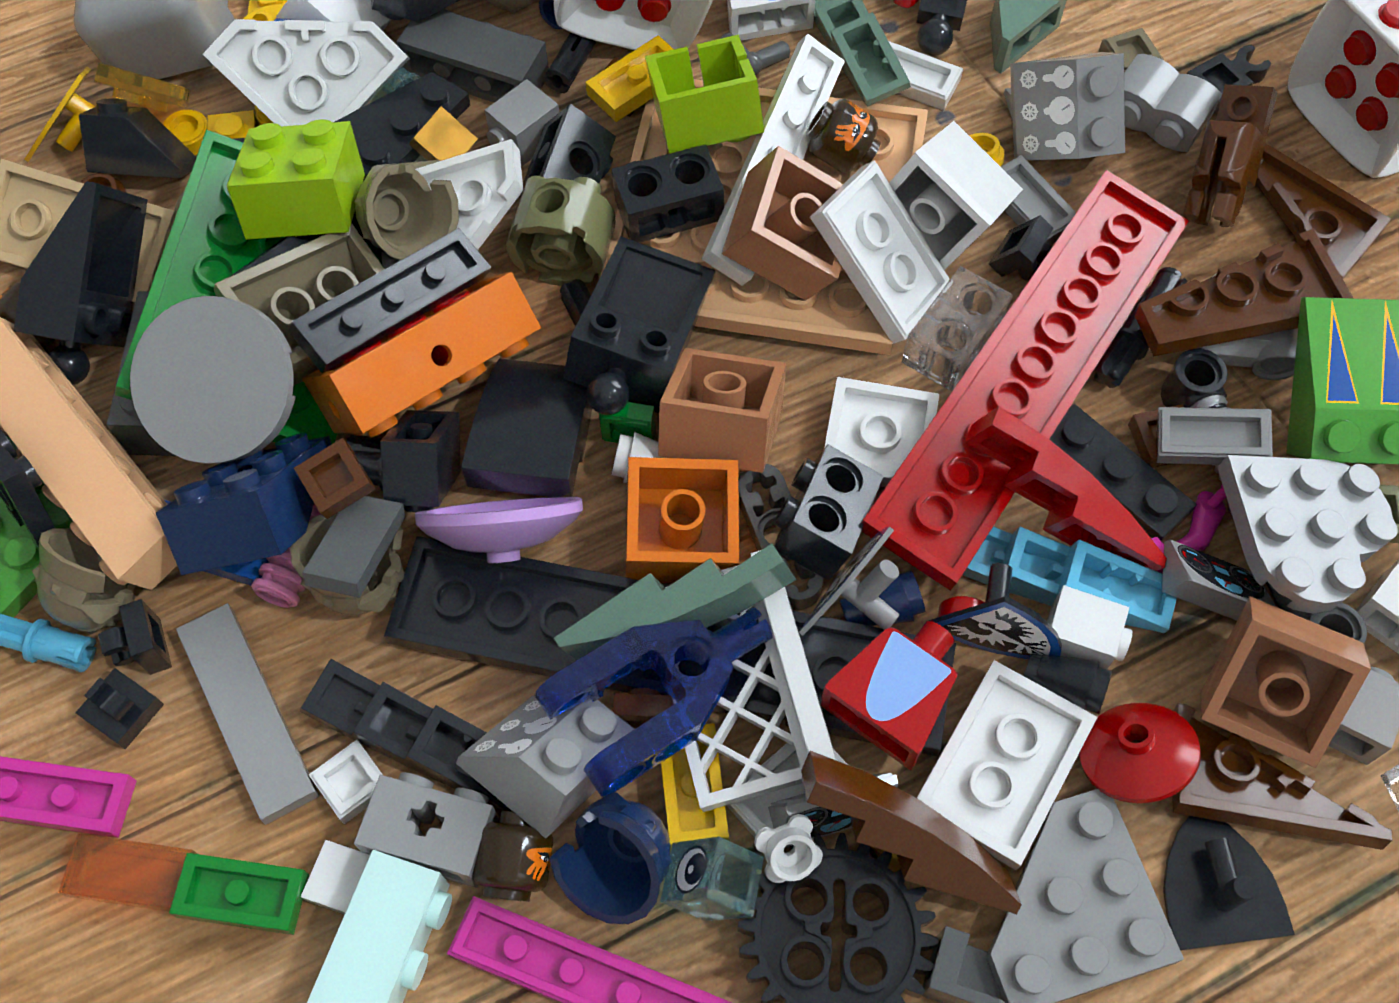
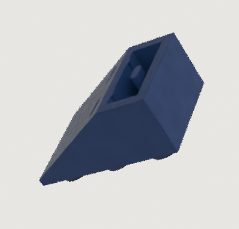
M300 433L286 437L276 442L275 448L261 450L245 459L210 467L202 472L204 480L187 484L175 490L173 493L176 499L156 512V515L181 575L281 555L301 538L307 531L314 502L294 467L330 446L332 443L330 436L327 435L308 440L306 433Z

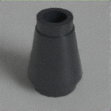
M1032 652L1024 677L1078 707L1099 715L1112 671L1099 667L1100 661L1040 655Z

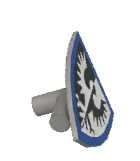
M885 527L878 532L838 573L800 629L799 633L802 636L819 620L840 595L883 630L893 625L899 613L878 596L899 576L897 566L889 560H882L861 582L856 579L857 575L894 530L891 527Z

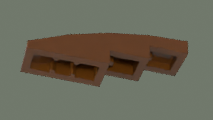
M811 750L809 751L801 769L807 803L850 816L856 842L897 854L904 880L1017 915L1022 904L1008 870L967 832L921 800L874 775Z

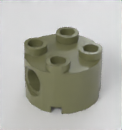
M531 176L528 178L520 196L506 241L507 253L513 263L526 274L529 266L540 271L538 280L558 286L570 283L575 279H580L587 285L593 282L596 273L600 276L604 269L616 224L615 211L607 199L601 195L602 188L600 184L588 177H578L574 180L544 178L541 176Z

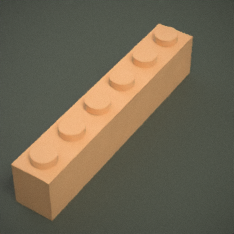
M0 317V429L17 446L15 450L18 455L17 458L24 455L43 480L45 485L42 487V491L45 496L55 505L64 509L71 517L73 522L70 524V528L73 533L84 543L94 547L102 558L99 562L101 570L117 584L124 586L130 583L152 590L177 566L156 515V512L168 504L32 334L15 332L14 324Z

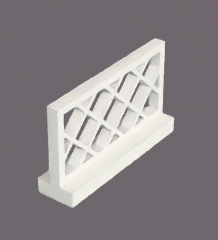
M759 551L754 552V553H750V554H751V557H752L753 555H755L756 553H758ZM737 566L730 567L721 571L725 575ZM785 587L742 611L740 616L735 614L726 618L734 626L719 650L695 638L698 631L678 638L680 641L675 649H673L672 641L659 644L699 806L703 812L803 783L801 769L810 750L836 760ZM755 610L760 626L749 621ZM744 629L763 638L765 641L766 649L755 668L729 655ZM690 645L714 657L699 685L681 676L678 664ZM770 662L775 679L764 674ZM724 663L749 676L734 703L708 690ZM758 682L778 691L781 697V703L770 722L743 709ZM683 687L694 692L688 703ZM703 698L729 711L713 739L695 730L691 719ZM785 715L791 734L778 728ZM738 716L765 730L749 759L722 745ZM773 736H776L795 747L800 767L775 774L758 763ZM697 741L708 746L702 758ZM718 752L744 766L733 787L710 793L705 773ZM753 772L764 777L748 782Z

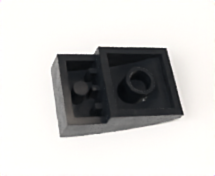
M499 358L481 396L461 466L467 487L547 497H572L579 462H583L593 409L587 399L588 387L563 379L564 365Z

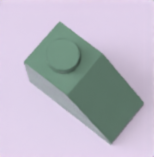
M994 0L990 19L994 69L999 73L1004 72L1010 67V63H1015L1056 30L1060 25L1067 0Z

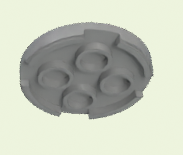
M201 296L181 301L155 318L143 333L134 352L130 372V388L138 418L149 435L160 446L185 460L199 463H226L248 458L261 451L274 440L286 424L292 411L296 396H292L294 383L293 367L290 358L292 351L289 343L278 326L268 316L246 303L218 296Z

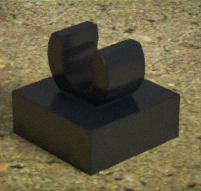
M1039 215L1009 230L989 265L1001 277L1018 270L1021 277L1029 282L1039 267L1037 262L1041 264L1052 248L1051 245L1045 242L1054 228Z
M142 599L119 606L124 627L110 628L98 634L102 654L105 657L111 655L115 666H122L136 661L150 675L172 668L161 619Z
M114 668L105 680L99 678L84 696L87 700L75 713L126 750L164 704L156 696Z

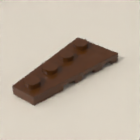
M1314 228L1298 234L1296 241L1282 247L1277 243L1261 250L1257 258L1244 264L1238 265L1236 262L1224 266L1218 269L1216 276L1205 281L1192 280L1139 303L1135 318L1153 356H1159L1297 329L1301 297L1353 298Z

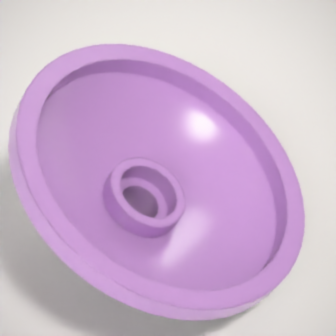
M540 497L468 503L418 511L415 513V522L425 534L451 548L469 552H487L488 563L511 562L521 559L520 549L533 547L549 541L574 522L583 511V502L580 497Z

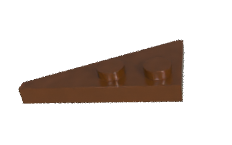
M1265 143L1256 184L1295 238H1297L1298 234L1314 228L1342 279H1344L1383 232L1391 218Z
M1177 703L1173 711L1185 718L1193 727L1199 740L1201 757L1199 768L1194 778L1184 789L1172 796L1173 813L1383 850L1393 841L1392 830L1378 823L1373 815L1353 803L1346 809L1313 790L1312 787L1315 781L1272 755L1260 753L1249 741L1235 733H1231L1226 738L1193 718L1195 709L1187 704Z

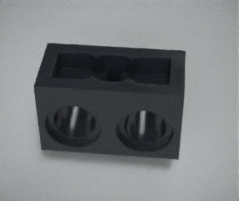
M706 144L643 161H633L624 166L611 169L615 202L630 240L640 243L718 222L723 212L724 188Z
M827 444L815 462L806 458L798 469L791 483V486L798 489L795 498L790 495L788 496L773 524L781 529L773 546L780 554L829 581L852 555L864 526L861 522L870 511L883 475Z

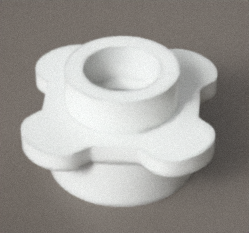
M801 814L793 815L787 824L775 829L765 827L756 834L754 844L758 851L764 853L767 861L764 871L770 881L781 883L784 881L801 880L821 863L823 854L811 838L810 833L813 829V824L807 816ZM786 845H794V848L787 853L784 852V847Z

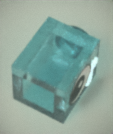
M719 836L673 843L670 857L672 863L669 865V870L665 877L661 903L705 921L753 917L764 861L763 856Z

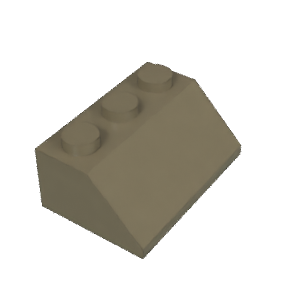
M351 223L349 232L326 234L215 283L214 292L218 297L229 298L253 306L268 316L278 326L292 351L290 358L293 367V386L303 382V377L318 368L288 332L291 322L383 271L384 268Z

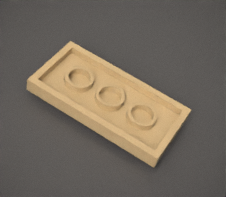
M1 159L0 261L28 269L84 183ZM147 203L133 303L136 301L138 291H150L177 214L174 210Z

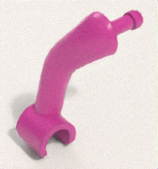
M1223 484L1215 494L1209 491H1202L1198 494L1190 530L1183 538L1176 542L1201 552L1209 546L1226 512L1225 505L1222 502L1227 498ZM1158 537L1152 538L1164 554V544ZM1163 569L1157 570V572L1163 574Z

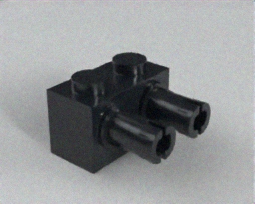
M407 410L398 420V423L385 436L350 435L346 441L373 485L380 486V489L383 491V499L403 503L404 511L416 513L439 507L461 473L459 412Z

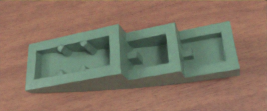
M815 0L814 21L830 50L844 60L842 70L867 107L911 87L910 81L874 13H868L862 0Z
M772 543L725 575L711 558L667 588L649 573L554 637L559 648L579 662L636 652L693 634L738 614L797 579Z

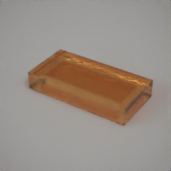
M78 833L58 893L71 898L169 912L186 854L198 853L192 849Z

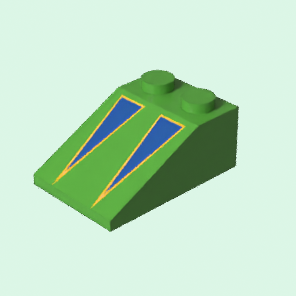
M1301 297L1287 454L1303 459H1325L1339 463L1399 464V300Z

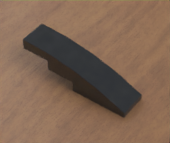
M330 659L300 709L301 713L453 789L466 788L487 796L489 798V805H493L502 811H511L509 807L456 764L458 756L487 732L437 705L433 709L385 682L379 685Z

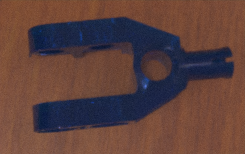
M751 607L746 613L714 633L707 630L700 620L634 626L557 672L536 690L534 696L551 720L553 717L569 711L588 698H591L594 702L603 697L606 687L637 668H640L642 672L650 668L657 672L665 691L676 700V704L603 749L585 765L583 770L601 797L618 791L698 739L729 684L734 668L732 662L760 644L772 639L773 634L767 620L764 619L759 624L756 622L762 616L759 610ZM683 660H692L702 666L704 673L698 676H687L676 668V664Z

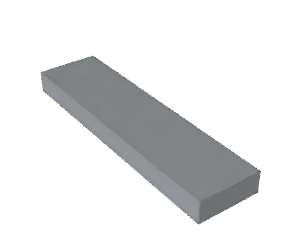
M227 603L176 628L260 820L267 825L319 797L318 791L309 777L304 761L230 605Z

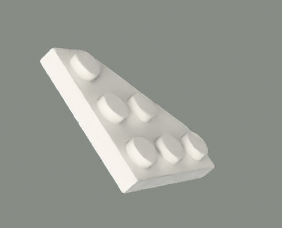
M235 19L203 53L273 123L280 126L305 125L319 119H326L331 122L337 121L364 107L410 59L373 21L325 22L324 20L256 21Z
M512 139L415 169L425 178L429 187L433 180H451L458 198L459 222L456 229L460 228L477 250L523 192L520 150ZM381 251L384 269L400 261L396 258L392 259L385 251Z

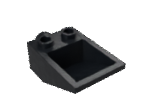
M88 181L85 182L22 276L14 324L15 332L60 340V345L51 350L48 355L72 385L82 382L90 370V361L82 350V343L125 347L133 314L132 301L148 199Z
M620 236L571 335L563 379L588 387V402L600 414L614 415L623 410L628 402L654 406L655 412L659 413L660 400L684 348L688 346L715 270Z

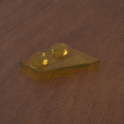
M98 62L94 81L114 87L112 97L163 112L168 111L169 104L188 108L191 90Z

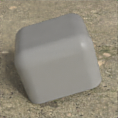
M75 0L74 26L78 35L117 82L129 87L213 65L203 53L235 20L228 8V0Z

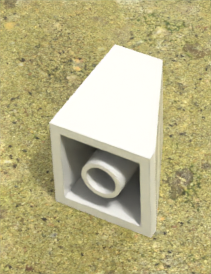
M954 121L918 149L889 182L944 270L1001 215L1023 190Z

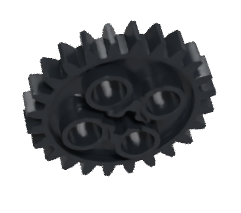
M845 833L839 834L834 849H827L821 835L815 834L813 842L821 849L823 857L821 863L808 876L797 881L775 883L770 881L764 874L756 873L754 875L753 883L763 895L762 897L753 895L743 897L742 906L755 914L756 918L738 921V932L754 937L753 942L739 948V957L757 959L758 965L752 968L746 976L748 983L766 980L769 985L764 991L760 1003H772L778 998L784 1003H905L900 995L902 992L915 998H920L923 995L925 989L913 975L914 973L921 975H930L932 973L934 964L922 957L920 953L921 951L934 949L938 945V938L921 933V928L933 922L936 915L932 911H917L916 904L924 897L927 890L925 887L907 890L904 885L906 880L903 878L901 869L893 873L888 868L892 858L891 852L884 851L877 859L869 856L870 846L860 843L857 851L848 850ZM790 844L791 851L794 848V845ZM840 880L845 886L841 929L843 933L852 935V938L846 939L841 949L840 990L833 992L829 988L832 940L829 936L821 935V932L828 931L834 915L833 883ZM805 887L815 889L824 900V909L816 915L808 916L801 914L795 909L791 901V896L796 890ZM866 892L874 894L881 900L884 906V916L875 921L861 918L853 908L852 900L854 896ZM797 949L811 950L818 956L821 962V973L810 980L797 978L788 967V956ZM867 954L878 960L882 968L881 982L870 986L859 983L851 973V959L856 955Z

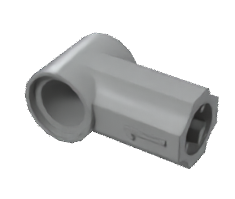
M1298 328L1200 348L1212 351L1226 365L1252 367L1253 373L1259 378L1266 380L1286 379L1294 376Z

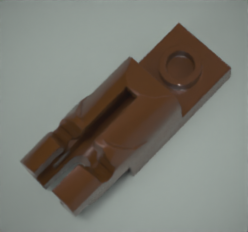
M1225 84L1217 119L1208 120L1200 155L1196 161L1192 177V189L1188 192L1183 214L1184 218L1191 222L1208 226L1214 205L1212 217L1220 221V226L1232 227L1234 225L1235 219L1242 208L1246 187H1255L1277 97V91L1274 87Z

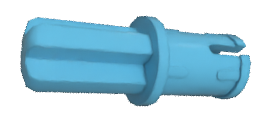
M0 614V646L22 652L25 661L31 663L38 660L48 661L77 672H84L92 663L96 652V647H94L96 640L94 638L52 627L51 622L46 619H38L31 623Z

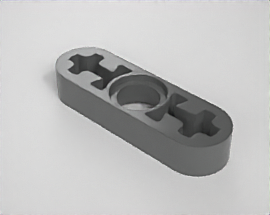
M766 464L763 473L747 471L741 472L738 477L739 506L757 551L770 545L764 537V532L767 528L774 525V520L788 496H791L782 473L769 464ZM760 482L764 489L770 488L769 505L771 509L763 513L764 504L760 494L752 492V484ZM780 554V556L783 558V560L789 567L787 561H790L791 559ZM795 562L794 566L800 579L810 578L807 582L806 591L799 592L796 585L785 586L791 609L803 610L814 605L819 599L824 578Z

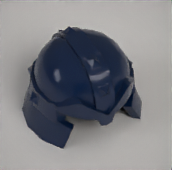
M612 792L591 804L576 820L575 837L578 848L574 850L572 845L565 843L549 860L556 882L566 897L585 914L609 924H630L646 917L657 903L660 885L668 873L669 865L672 863L670 858L671 843L668 831L662 820L651 808L639 802L625 800L617 792Z

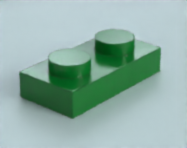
M187 853L169 914L182 919L294 935L303 901L301 894L308 881L309 874L303 869Z

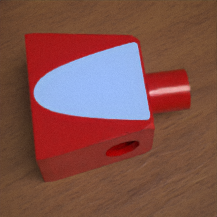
M932 621L925 622L913 640L896 628L889 627L885 629L829 680L824 687L820 706L911 771L958 676L954 668L942 661V658L954 643L953 636L944 627Z

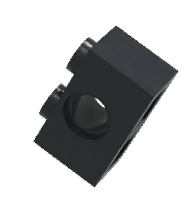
M569 104L545 124L524 178L523 190L527 179L531 176L567 180L588 177L600 183L612 165L613 157L610 156L616 136L578 108Z

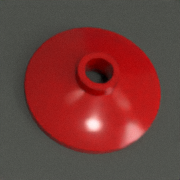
M1130 703L1111 708L1097 717L1079 752L1082 769L1095 788L1113 799L1138 804L1161 801L1184 789L1194 778L1199 768L1201 753L1196 732L1189 722L1177 712L1151 703ZM1133 740H1144L1140 743H1131Z

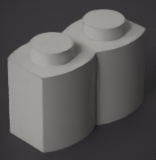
M1137 54L1124 72L1125 127L1146 132L1163 147L1175 151L1188 152L1208 123V120L1212 117L1222 93L1214 85L1202 78L1189 74H1180L1173 66L1160 58L1147 54Z

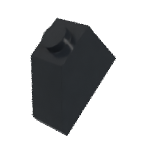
M109 98L97 100L96 107L79 114L86 170L89 173L182 178L193 169L196 156L147 108L127 107L126 100Z

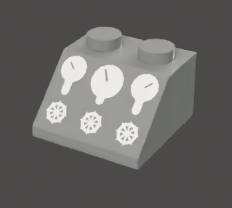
M1098 52L1010 63L1014 159L1020 155L1026 160L1082 159L1125 153L1124 53Z
M592 695L531 696L458 756L456 764L531 827L536 829L543 837L547 838L616 772L636 730Z

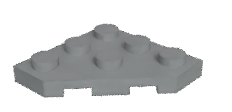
M1096 789L1054 802L1040 828L1041 831L1015 887L1022 906L1017 915L1006 912L986 957L999 989L1000 998L1005 1003H1059L1184 960L1114 799Z

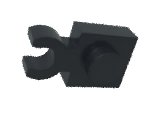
M1246 45L1239 49L1235 59L1232 61L1221 53L1188 71L1187 74L1208 81L1223 94L1225 84L1252 86V84L1261 82L1272 63L1269 60L1258 65L1249 63L1255 47L1253 45ZM1221 98L1214 110V113L1219 111Z

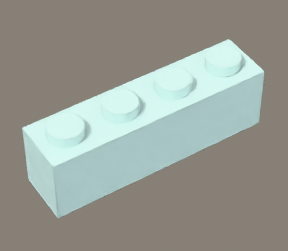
M372 850L307 1003H403L408 989L416 990L424 976L428 963V954L423 951L432 928L439 930L443 926L451 907L452 894L447 893L450 884L442 874Z

